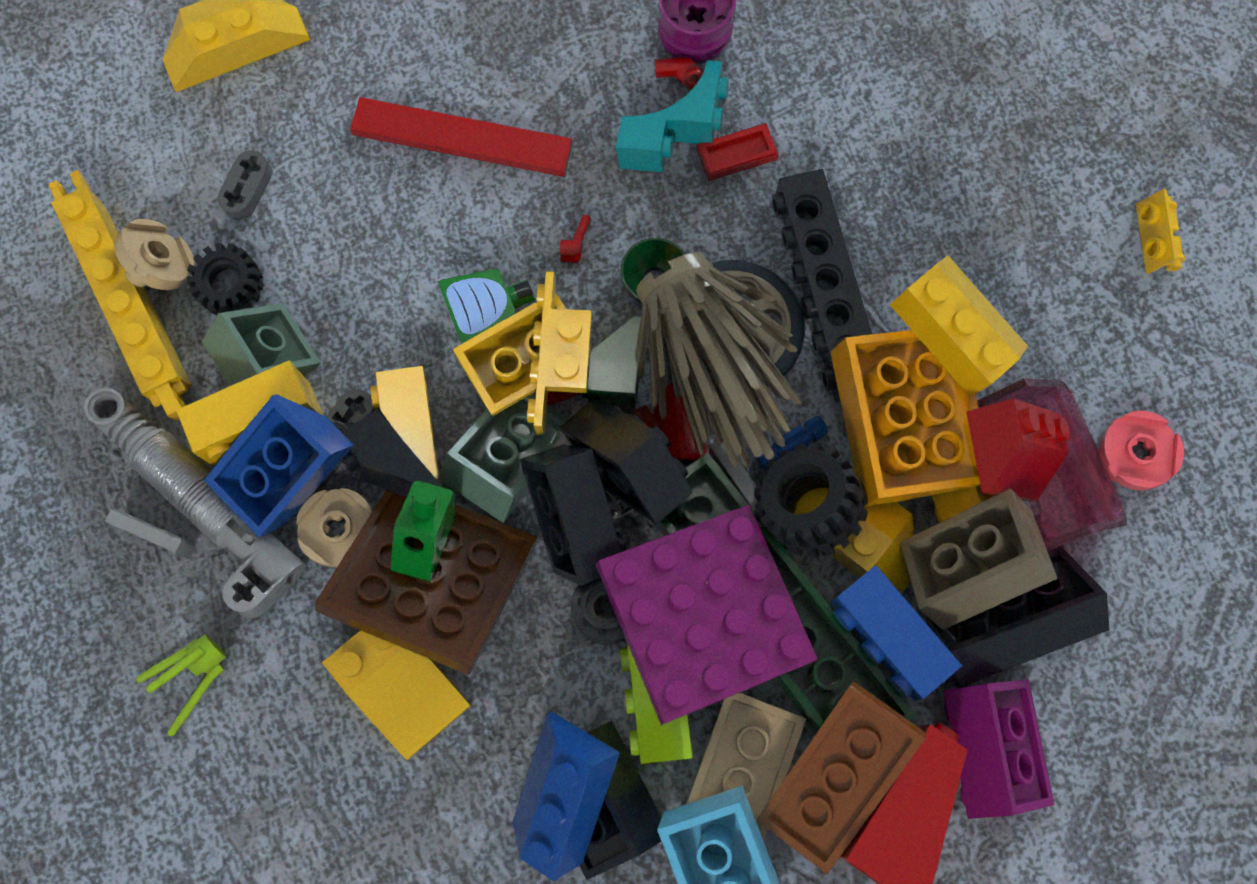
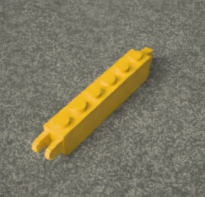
M76 170L70 173V176L77 190L67 194L63 185L57 180L48 184L55 199L51 204L141 394L148 398L153 406L158 407L162 405L167 416L176 422L180 420L176 410L186 406L181 395L188 391L187 389L191 387V382L145 287L135 286L126 277V270L120 264L115 253L114 240L119 233L106 207L92 192L82 173Z

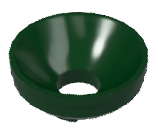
M648 238L637 242L626 252L622 259L621 279L624 288L635 301L641 303L636 293V288L645 275L650 271L657 270L664 273L672 269L668 261L686 254L677 244L663 238Z

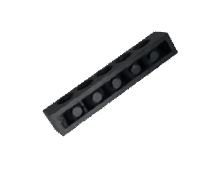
M823 169L779 178L776 193L772 194V205L775 215L782 216L784 228L781 229L783 244L786 250L791 249L795 261L791 263L793 279L796 285L801 284L805 296L801 298L803 314L806 320L811 319L815 331L811 333L813 349L816 355L821 354L825 368L821 369L824 387L826 391L832 390L834 401H838L840 397L831 351L846 337L871 335L872 331ZM797 213H809L813 219L809 221L802 220L797 216ZM817 246L822 249L823 254L813 255L806 247ZM827 280L833 285L834 289L823 290L816 282ZM831 314L838 315L843 319L844 325H832L826 316Z

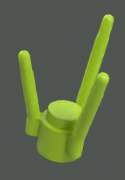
M207 634L202 635L199 639L196 637L186 647L136 677V681L142 683L172 666L146 687V691L152 693L185 668H188L197 677L203 672L206 673L202 682L167 732L169 736L176 734L213 680L225 670L219 663L227 656Z

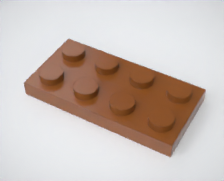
M853 681L756 820L824 873L828 874L923 743L927 734Z

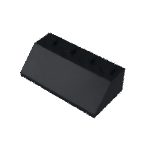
M1060 548L1048 553L1057 579L944 630L925 614L923 615L929 628L962 665L961 668L950 676L957 687L960 688L1109 631L1107 593L1064 548ZM917 604V609H918V611H919V614H922V612L919 610L918 604Z

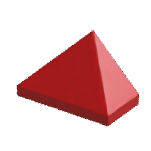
M667 384L665 388L667 416L664 420H661L658 402L647 426L650 428L656 426L667 436L671 444L667 449L673 457L679 461L695 462L707 453L706 443H704L705 451L701 455L694 433L691 430L682 396L676 398L673 384Z

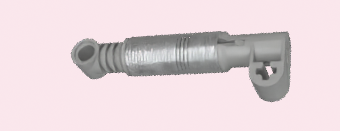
M100 388L90 393L84 404V413L88 420L109 439H112V442L126 453L128 462L141 477H144V480H147L169 503L174 505L180 513H183L186 519H189L194 526H197V529L202 531L208 539H211V542H214L219 548H228L243 562L224 584L222 595L226 605L244 618L260 617L267 612L299 579L306 568V564L271 532L259 538L204 481L211 472L210 468L199 460L172 433L164 428L153 426L143 414L139 413L131 403L112 388ZM117 406L114 415L104 419L105 412L109 408ZM255 574L270 586L265 593L250 580ZM246 589L254 596L249 602L242 595Z

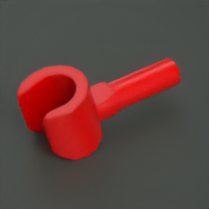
M582 216L573 240L560 241V262L577 263L581 260L583 237L590 223V216Z

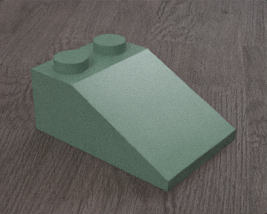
M533 394L494 416L486 409L446 453L439 476L440 481L502 523L506 521L529 492L520 459L554 448L562 432L559 427L569 419L547 404L545 435H536L534 423L527 422L528 400L536 399V396Z

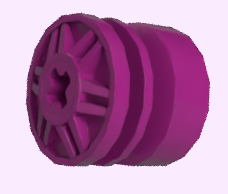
M659 0L658 36L663 48L673 58L689 57L695 63H704L707 60L715 59L727 48L732 37L736 0Z

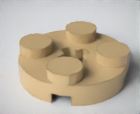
M136 219L121 230L114 240L116 256L126 270L127 279L135 286L144 287L147 285L159 290L178 289L190 274L187 271L189 264L194 266L193 254L187 243L179 235L174 239L165 232L168 228L167 226L154 220Z
M346 488L330 491L322 490L313 494L302 505L297 515L296 524L298 525L297 540L299 547L307 557L325 567L337 568L372 513V506L360 494ZM344 518L346 520L344 525L346 531L342 536L335 535L333 538L329 537L331 528L328 526L329 522L332 519L339 522Z

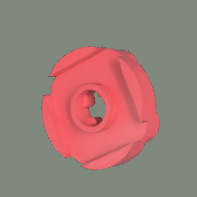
M1132 411L1110 423L1101 436L1099 456L1103 464V473L1109 480L1116 481L1120 485L1132 490L1146 491L1159 487L1175 476L1182 466L1184 460L1182 439L1178 433L1174 434L1172 429L1166 425L1169 422L1156 413ZM1138 441L1143 442V448L1150 451V456H1145L1142 460L1137 458L1132 450V447L1136 446Z

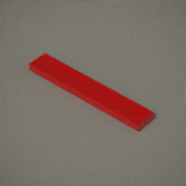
M359 97L350 131L354 136L565 177L573 145L572 138Z

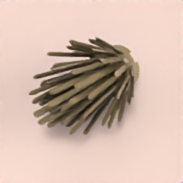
M702 252L689 253L668 261L672 269L664 272L657 278H654L650 272L640 281L636 288V293L643 305L635 356L637 355L636 363L638 362L637 381L644 377L650 328L651 409L658 404V383L660 418L664 420L667 416L664 375L667 374L664 348L665 339L674 395L676 398L682 396L700 454L703 455L705 451L704 443H706L710 433V427L704 412L705 409L718 444L721 447L723 443L733 467L738 466L736 455H739L744 466L748 468L749 459L742 446L745 448L749 446L755 457H761L764 454L767 460L773 459L774 452L763 430L771 432L778 446L786 447L785 440L777 425L784 432H790V428L783 418L785 417L783 411L763 379L777 397L782 398V400H790L791 398L794 404L802 405V402L765 353L770 352V346L736 312L755 328L761 327L788 351L797 352V348L784 338L792 337L793 334L733 289L755 301L765 299L772 302L777 299L714 268L709 257L705 259Z

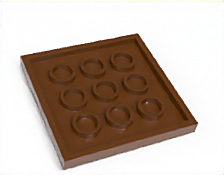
M385 490L317 598L315 612L470 675L536 546L537 537L455 504V521L431 581L391 571L394 527L406 497ZM414 537V549H422L424 547L423 543Z

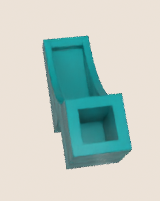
M707 60L705 70L695 87L684 98L670 107L646 115L622 116L616 143L620 169L663 172L666 158H672L674 142L693 144L713 143L715 130L721 131L723 124V108H719L720 101L727 100L729 78L723 77L722 61Z

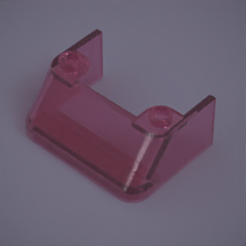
M1023 378L977 400L978 407L981 408L1014 398L1059 413L1068 424L1070 440L1066 442L1069 453L1039 500L1035 501L1040 513L1034 517L1048 553L1126 526L1127 517L1123 505L1071 390L1063 381Z

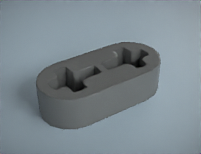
M254 150L241 153L234 161L217 197L218 204L231 219L243 220L251 216L271 179V166L263 154ZM257 164L260 170L258 172L252 171L249 175L246 169L248 167L254 168ZM242 196L244 202L242 204L236 203L232 206L230 203L231 199H239Z

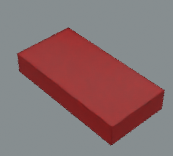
M767 123L715 138L713 143L697 144V152L708 181L776 161L779 156Z

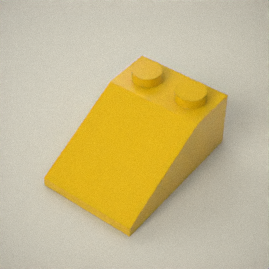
M361 630L322 662L349 698L406 760H409L471 707L469 702L435 661Z

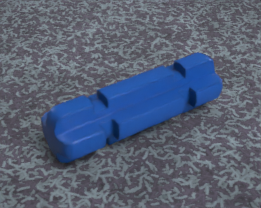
M815 416L806 421L804 427L799 425L784 434L783 438L786 447L778 446L774 440L771 446L774 452L773 460L776 462L780 459L781 455L779 453L785 449L793 452L795 451V445L804 444L808 447L811 440L816 442L826 436L828 428L819 416ZM764 454L761 457H756L760 466L764 470H769L766 464L770 460H767Z

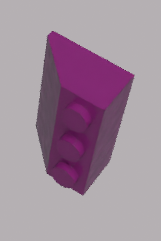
M1029 679L943 690L945 697L944 711L950 723V728L960 736L957 743L968 749L960 778V795L966 807L967 818L1014 816L1055 805Z

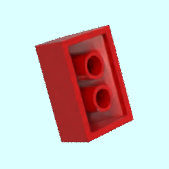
M1014 398L966 411L982 493L996 496L1011 488L1023 501L1033 502L1039 500L1069 453L1066 441L1070 440V430L1066 420L1059 413Z

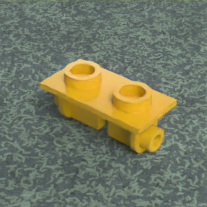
M1162 189L1136 203L1144 265L1147 274L1166 266L1167 271L1180 270L1183 268L1182 262L1186 260L1182 251L1181 238L1173 234L1179 230L1176 213L1177 203L1172 201L1171 196H1167V189Z

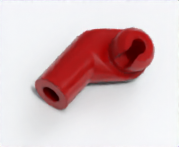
M689 57L655 59L656 78L675 77L688 89L695 87L704 72Z

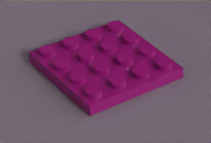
M750 505L598 560L595 564L661 725L818 660Z

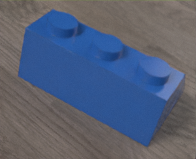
M276 394L272 395L206 476L204 481L260 538L285 526L354 445L326 416Z
M876 565L831 602L836 608L833 614L839 623L847 631L854 629L864 641L861 647L865 654L876 665H879L881 662L893 675L889 678L892 686L905 699L911 697L914 701L924 699L962 667L959 661Z
M549 712L546 715L512 822L520 859L552 881H556L583 864L620 754L617 750L554 712Z

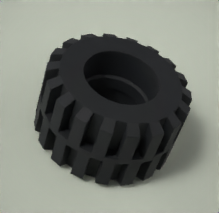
M812 443L810 449H807L804 444L795 445V451L789 452L785 449L779 453L781 458L776 462L771 459L766 464L769 469L767 473L761 472L757 479L761 487L754 490V497L758 501L754 505L757 514L761 517L760 520L775 539L786 550L789 548L793 554L802 556L805 552L809 558H819L820 551H824L827 556L836 553L834 547L840 544L843 548L851 543L848 537L851 534L858 536L862 530L858 522L866 521L868 514L864 507L868 505V496L864 492L865 488L848 460L843 455L840 456L836 449L829 446L825 450L818 443ZM816 488H829L826 499L818 508L804 514L794 513L797 502L805 493Z

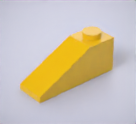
M423 366L376 372L377 385L370 386L373 408H380L385 420L440 483L427 381Z

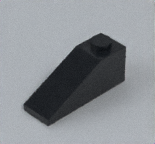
M378 410L373 411L342 431L354 445L342 458V462L351 473L357 470L366 482L406 498L414 481L442 487Z

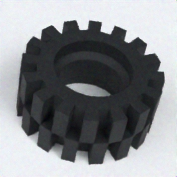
M222 243L215 244L216 251L213 252L207 246L203 249L206 256L203 258L198 254L194 256L193 259L198 265L193 266L189 264L187 271L192 276L186 277L187 284L191 287L189 288L191 294L210 313L217 316L218 313L240 310L243 306L246 309L253 308L249 301L251 299L259 301L261 296L257 289L263 290L264 284L260 280L263 278V275L257 264L244 249L240 247L238 250L234 244L228 243L226 249ZM229 268L238 271L239 280L232 289L226 292H217L213 289L212 282L219 272Z

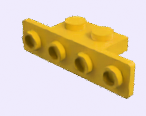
M546 271L545 284H538L537 308H543L542 322L535 321L534 345L540 346L539 360H532L530 372L531 384H537L536 399H529L527 408V422L534 423L536 435H545L548 391L587 393L592 311L555 309L556 279L555 273L552 271Z

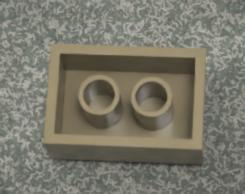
M1011 488L900 542L918 608L942 630L1057 579L1032 510Z

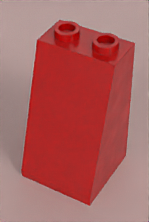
M937 722L935 726L931 724L917 726L927 734L925 740L840 856L841 859L877 884H933L968 751V749L957 743L960 736L941 723Z

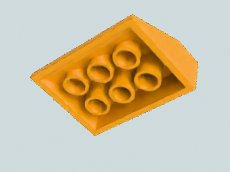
M912 330L846 337L831 351L854 471L865 488L864 492L868 496V505L865 506L899 502L980 486L966 411L979 408L976 394L970 397Z

